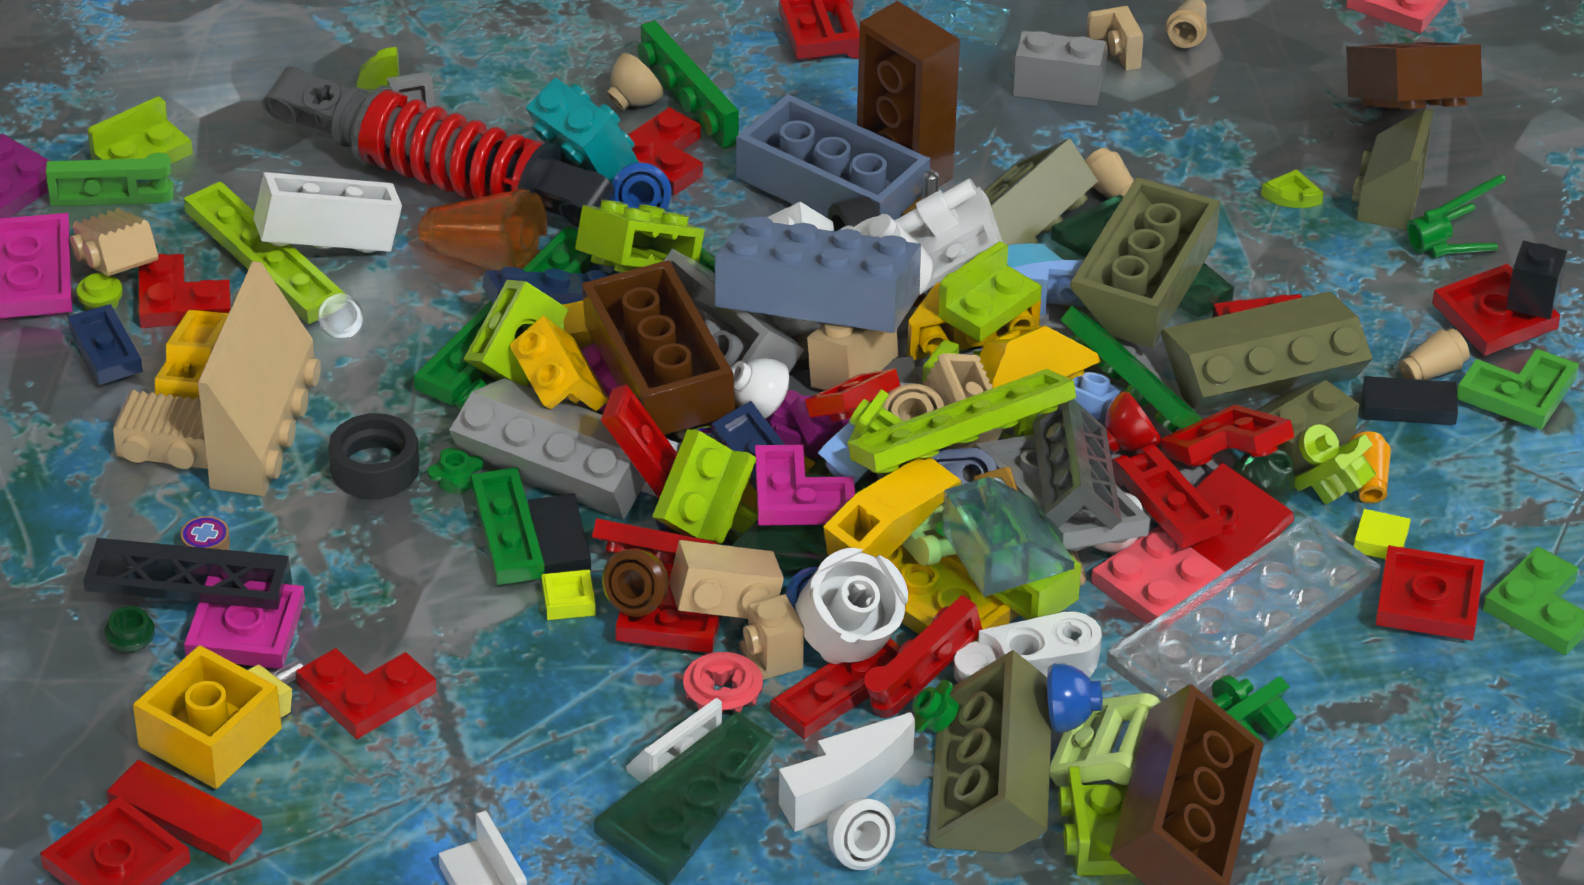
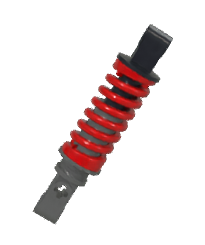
M289 66L284 69L262 100L264 109L274 119L285 124H293L310 130L320 136L332 138L335 143L341 146H352L354 158L363 165H375L386 171H397L403 177L416 178L419 182L426 185L436 184L439 189L445 192H456L457 195L465 199H476L478 203L487 207L496 206L498 210L507 214L516 213L515 216H518L521 221L528 224H536L545 215H549L569 222L579 228L583 205L600 207L601 200H611L615 194L614 186L603 175L595 171L584 170L566 164L563 151L556 144L535 141L517 133L507 136L505 130L496 126L487 129L485 123L476 119L467 122L466 117L460 113L448 115L442 107L433 106L428 108L427 104L420 99L408 102V96L392 90V87L379 86L374 92L369 94L365 89L359 87L349 88L332 80L308 74L297 67Z

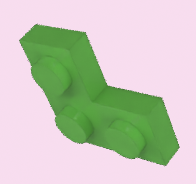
M1536 348L1522 371L1517 374L1476 359L1458 385L1457 399L1542 430L1577 378L1579 363Z
M1537 546L1485 596L1483 611L1566 656L1584 638V610L1561 598L1576 582L1579 568Z

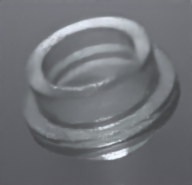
M339 293L329 296L323 301L318 310V322L321 329L328 336L335 339L352 337L360 330L363 324L364 313L360 303L354 297L347 294Z

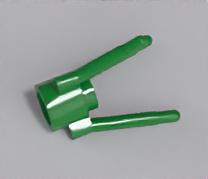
M1500 174L1438 208L1425 211L1423 216L1409 220L1406 227L1407 236L1412 248L1417 253L1430 250L1434 258L1447 254L1496 251L1498 249V244L1496 243L1447 244V240L1453 236L1450 221L1460 218L1476 208L1474 203L1464 204L1504 183L1506 176Z

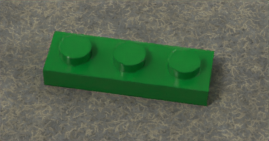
M518 467L471 474V488L497 585L541 579L542 574H545L544 561Z

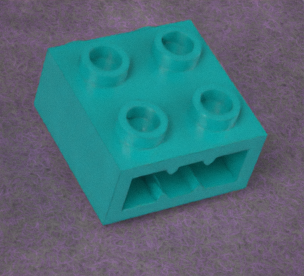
M554 77L525 107L535 123L531 127L533 132L543 142H550L560 146L566 164L584 170L595 171L612 183L615 175L623 167L639 162L632 150L635 146L634 142L618 126L621 122L619 116L606 104L602 103L599 107L592 103L589 95L576 84H572L569 87Z

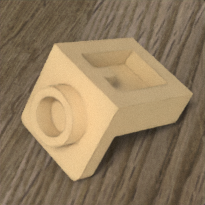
M1121 6L1089 12L1087 15L1086 37L1106 41L1111 54L1118 56L1125 71L1141 68L1143 33L1129 7Z

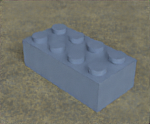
M789 94L784 96L736 137V178L791 204L802 202L826 218L828 217V210L833 203L859 196H867L876 204L880 214H887L896 220L902 216L904 210L923 194V174L930 170L929 157Z
M760 216L744 218L715 256V307L895 333L920 294L921 243L907 242L905 238L894 235L882 238L865 236L859 231L852 229L838 231L817 229L815 225L810 223L787 225L773 223L771 219Z

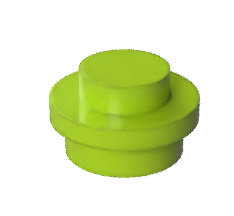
M104 273L89 275L80 281L76 289L78 300L87 311L109 304L115 309L123 293L120 280L112 275L107 276Z

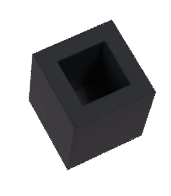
M1523 241L1513 267L1506 309L1551 319L1560 293L1567 250L1554 248L1542 243L1536 244Z

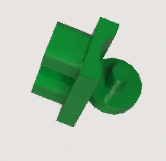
M1223 675L1212 684L1211 688L1214 698L1212 701L1261 742L1263 740L1250 726L1253 723L1257 722L1273 740L1289 730L1297 719L1290 707L1282 699L1290 686L1281 676L1250 696L1247 694L1253 691V685L1248 679H1243L1239 682L1230 675Z

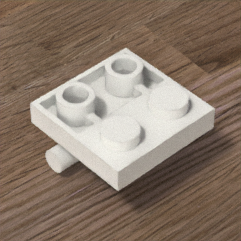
M970 178L944 193L941 190L934 192L917 202V208L895 220L918 243H921V246L932 259V275L924 291L926 296L933 286L941 282L946 275L961 268L974 259L978 253L986 251L999 241L1003 242L987 195L981 187L976 188Z

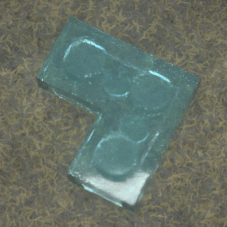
M926 0L918 13L955 37L972 40L978 44L993 46L998 44L1010 23L1009 9L972 0Z

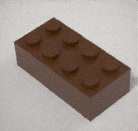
M896 1L860 22L857 125L929 157L930 170H934V172L939 174L938 187L953 179L960 39L899 1Z
M1412 42L1346 46L1348 97L1362 98V106L1374 105V107L1400 109L1426 108V104L1442 105V107L1467 106L1468 97L1483 96L1481 44Z
M669 260L582 283L585 326L618 387L627 385L664 435L716 421L735 410L733 371Z
M1191 683L1150 708L1109 855L1146 885H1230L1264 743Z

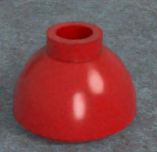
M1121 391L1115 396L1106 411L1104 426L1107 431L1109 448L1112 452L1116 453L1120 449L1137 452L1139 448L1149 444L1159 446L1161 442L1159 433L1133 396L1126 391Z

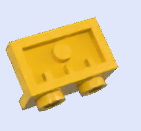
M544 315L510 344L511 350L540 401L548 409H553L566 397L575 404L581 400L594 411H598L608 402V395L575 339Z

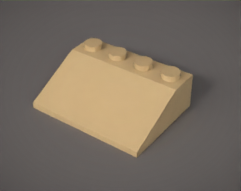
M252 261L198 381L210 489L265 497L272 478L278 479L280 476L283 451L285 447L290 448L293 444L296 420L298 416L303 417L306 413L308 391L311 386H317L321 362L320 359L314 358L312 337L262 262Z

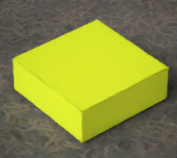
M1364 509L1355 537L1353 552L1386 559L1388 545L1405 547L1411 519Z
M590 570L542 574V590L547 620L596 616V603Z

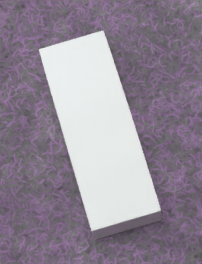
M911 712L819 740L817 758L779 769V806L794 832L829 819L830 815L847 801L868 797L901 769L913 755L915 718Z

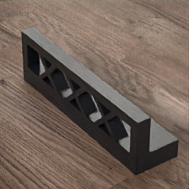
M97 538L83 583L85 591L278 609L285 584L292 585L289 556ZM208 576L224 578V580L213 586L205 585ZM252 580L270 582L271 586L269 591L248 590L244 584Z

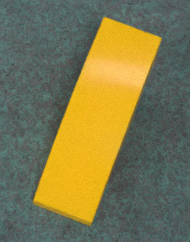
M188 310L166 343V362L154 378L156 395L162 393L164 396L171 394L174 398L180 395L183 399L186 397H190L192 400L200 399L198 381L229 313Z

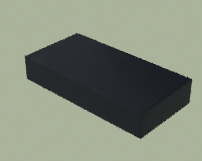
M1364 376L1362 386L1363 419L1456 425L1458 415L1456 382Z
M575 493L529 499L528 507L544 561L545 574L580 570L591 571V556Z

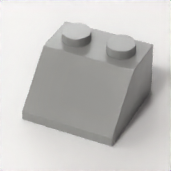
M1022 30L1015 59L1013 96L1097 107L1109 53L1106 41L1094 40L1084 36L1070 37L1049 34L1044 31L1031 32Z

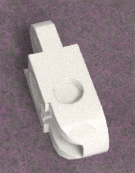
M1074 611L1060 612L979 630L978 641L971 642L957 651L954 657V679L957 683L961 682L1011 650L1017 652L1046 677L1048 668L1053 663H1065L1082 670L1090 678L1097 668L1100 656L1101 627L1088 615Z

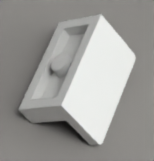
M486 810L475 814L477 840L438 853L439 867L449 885H527L525 875Z

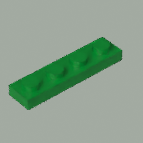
M655 20L640 25L641 43L637 47L640 61L649 67L659 78L664 89L670 90L680 101L685 112L691 113L708 136H712L723 149L735 146L736 137L739 135V110Z
M1071 306L1060 319L1073 331L1069 338L1096 352L1101 357L1097 365L1113 379L1119 381L1123 377L1129 383L1124 390L1129 392L1137 402L1145 407L1151 403L1157 409L1153 417L1169 431L1175 433L1179 428L1183 429L1203 419L1093 318Z

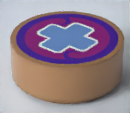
M197 517L188 521L181 529L182 546L229 550V528L223 520L217 517Z

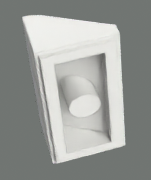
M715 698L648 746L626 766V771L650 789L722 738V701Z

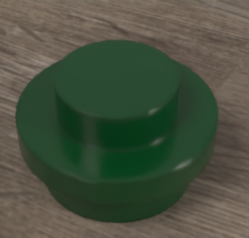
M125 606L115 610L110 615L105 626L107 643L112 648L120 651L142 649L153 640L155 635L152 619L143 609L135 606Z

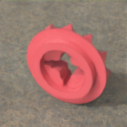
M715 652L697 658L687 667L683 677V686L686 700L695 702L698 710L715 698H718L722 701V712L723 710H731L739 715L744 705H756L758 694L763 692V677L758 666L747 657L731 652ZM732 681V689L722 687L720 690H714V684L723 686L727 682L730 683Z

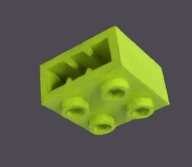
M601 200L600 207L582 206L575 249L591 254L592 263L612 266L618 272H626L663 262L671 249L699 263L705 229L688 224L689 216L665 212V209L661 207L639 204L637 209L628 207V204L622 202Z

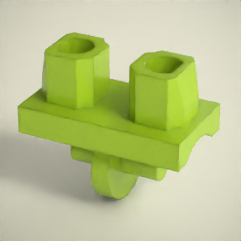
M1319 424L1313 425L1305 429L1300 435L1299 448L1303 458L1308 463L1314 465V467L1296 475L1291 479V482L1298 491L1312 486L1325 505L1329 504L1347 491L1352 493L1360 489L1376 476L1375 471L1363 456V453L1372 447L1373 444L1366 434H1363L1339 446L1336 434L1329 427Z

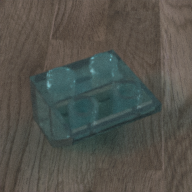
M989 476L944 490L943 533L984 597L1074 569V560L1031 497Z

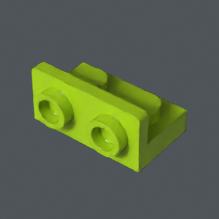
M160 96L95 124L88 129L91 160L143 159L153 153H164L170 157L172 164L193 154L192 140L167 119L166 102Z
M999 241L986 251L978 253L974 259L955 272H951L944 277L938 291V317L978 342H981L1040 301L1042 285L1007 265L1008 245Z
M687 429L652 517L684 536L722 544L732 526L733 517L744 489L750 481L756 457L749 452L733 451L699 430Z
M1079 766L1068 767L1067 786L1058 787L1060 817L1068 816L1069 824H1064L1063 828L1065 855H1074L1077 876L1132 874L1109 855L1128 785H1082Z

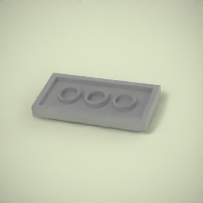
M1034 434L977 443L975 445V448L984 450L994 459L997 469L1011 468L1026 510L1025 513L1061 550L1078 551L1084 549L1085 546L1108 542L1123 543L1130 538L1148 536L1150 518L1117 485L1116 490L1122 521L1112 530L1085 506L1060 527L1045 516Z

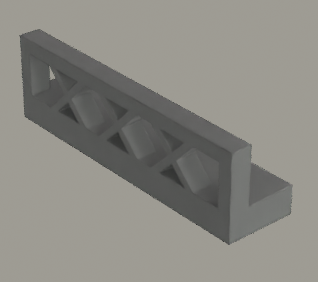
M1074 399L1059 404L1057 410L1042 414L1033 422L1045 516L1060 527L1085 506L1112 530L1122 519L1106 428Z

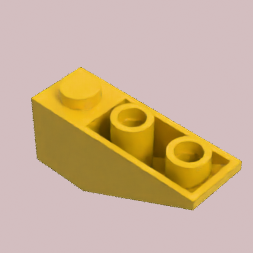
M931 457L915 458L856 493L823 526L828 555L846 548L863 549L862 553L876 558L878 555H881L887 559L961 485V480Z

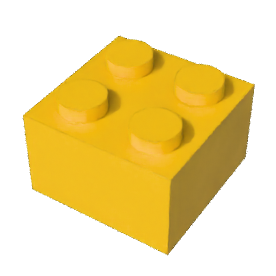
M201 645L196 647L133 704L138 747L215 789L220 787L282 729L278 686Z

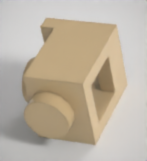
M786 594L749 604L748 626L743 627L744 641L739 642V649L742 655L758 666L763 680L803 669L804 626Z

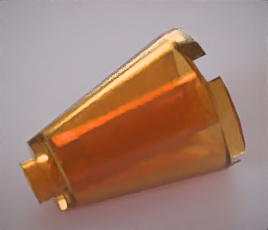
M518 189L431 207L427 210L425 216L420 219L418 233L420 240L424 242L427 250L489 270L501 271L504 267L523 269L542 251L538 250L539 236H547L546 211L541 197L537 193H529L530 190Z

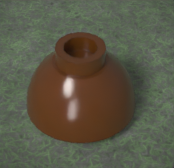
M631 548L617 552L607 561L602 574V585L608 601L615 609L628 616L641 617L652 613L664 601L668 591L669 578L664 564L656 555L646 550Z

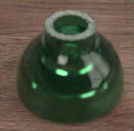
M1277 449L1274 453L1261 457H1254L1250 453H1246L1234 463L1232 467L1234 471L1283 505H1286L1292 497L1295 487L1293 461L1286 452Z

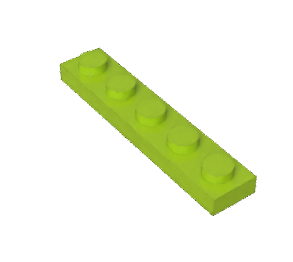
M219 181L184 197L185 212L248 270L252 261L262 262L294 312L308 325L346 307L345 293L291 244L277 246L261 241L253 219L255 211L224 183Z
M1049 369L1036 372L848 442L850 460L870 469L874 473L895 471L899 468V464L914 458L935 456L940 452L941 448L955 443L973 442L980 437L979 434L995 428L1013 427L1019 423V419L1035 413L1045 414L1057 410L1059 404L1076 398L1074 380Z

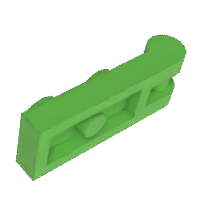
M153 153L143 159L47 161L46 177L50 206L166 203L172 200L175 195L173 181L168 178L172 172L171 159L167 154ZM138 180H150L146 183H138Z

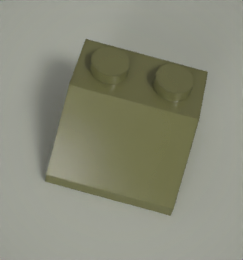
M1425 108L1379 133L1373 150L1364 151L1360 167V176L1364 177H1356L1352 193V202L1359 203L1357 221L1407 230V222L1413 217L1424 178L1434 110Z
M1327 380L1289 390L1256 410L1291 420L1295 437L1278 445L1277 451L1266 456L1254 457L1248 452H1243L1288 485L1292 483L1291 479L1296 475L1314 467V465L1308 463L1303 458L1300 452L1299 439L1303 431L1316 424L1325 425L1336 434L1339 446H1341L1355 435L1359 403Z

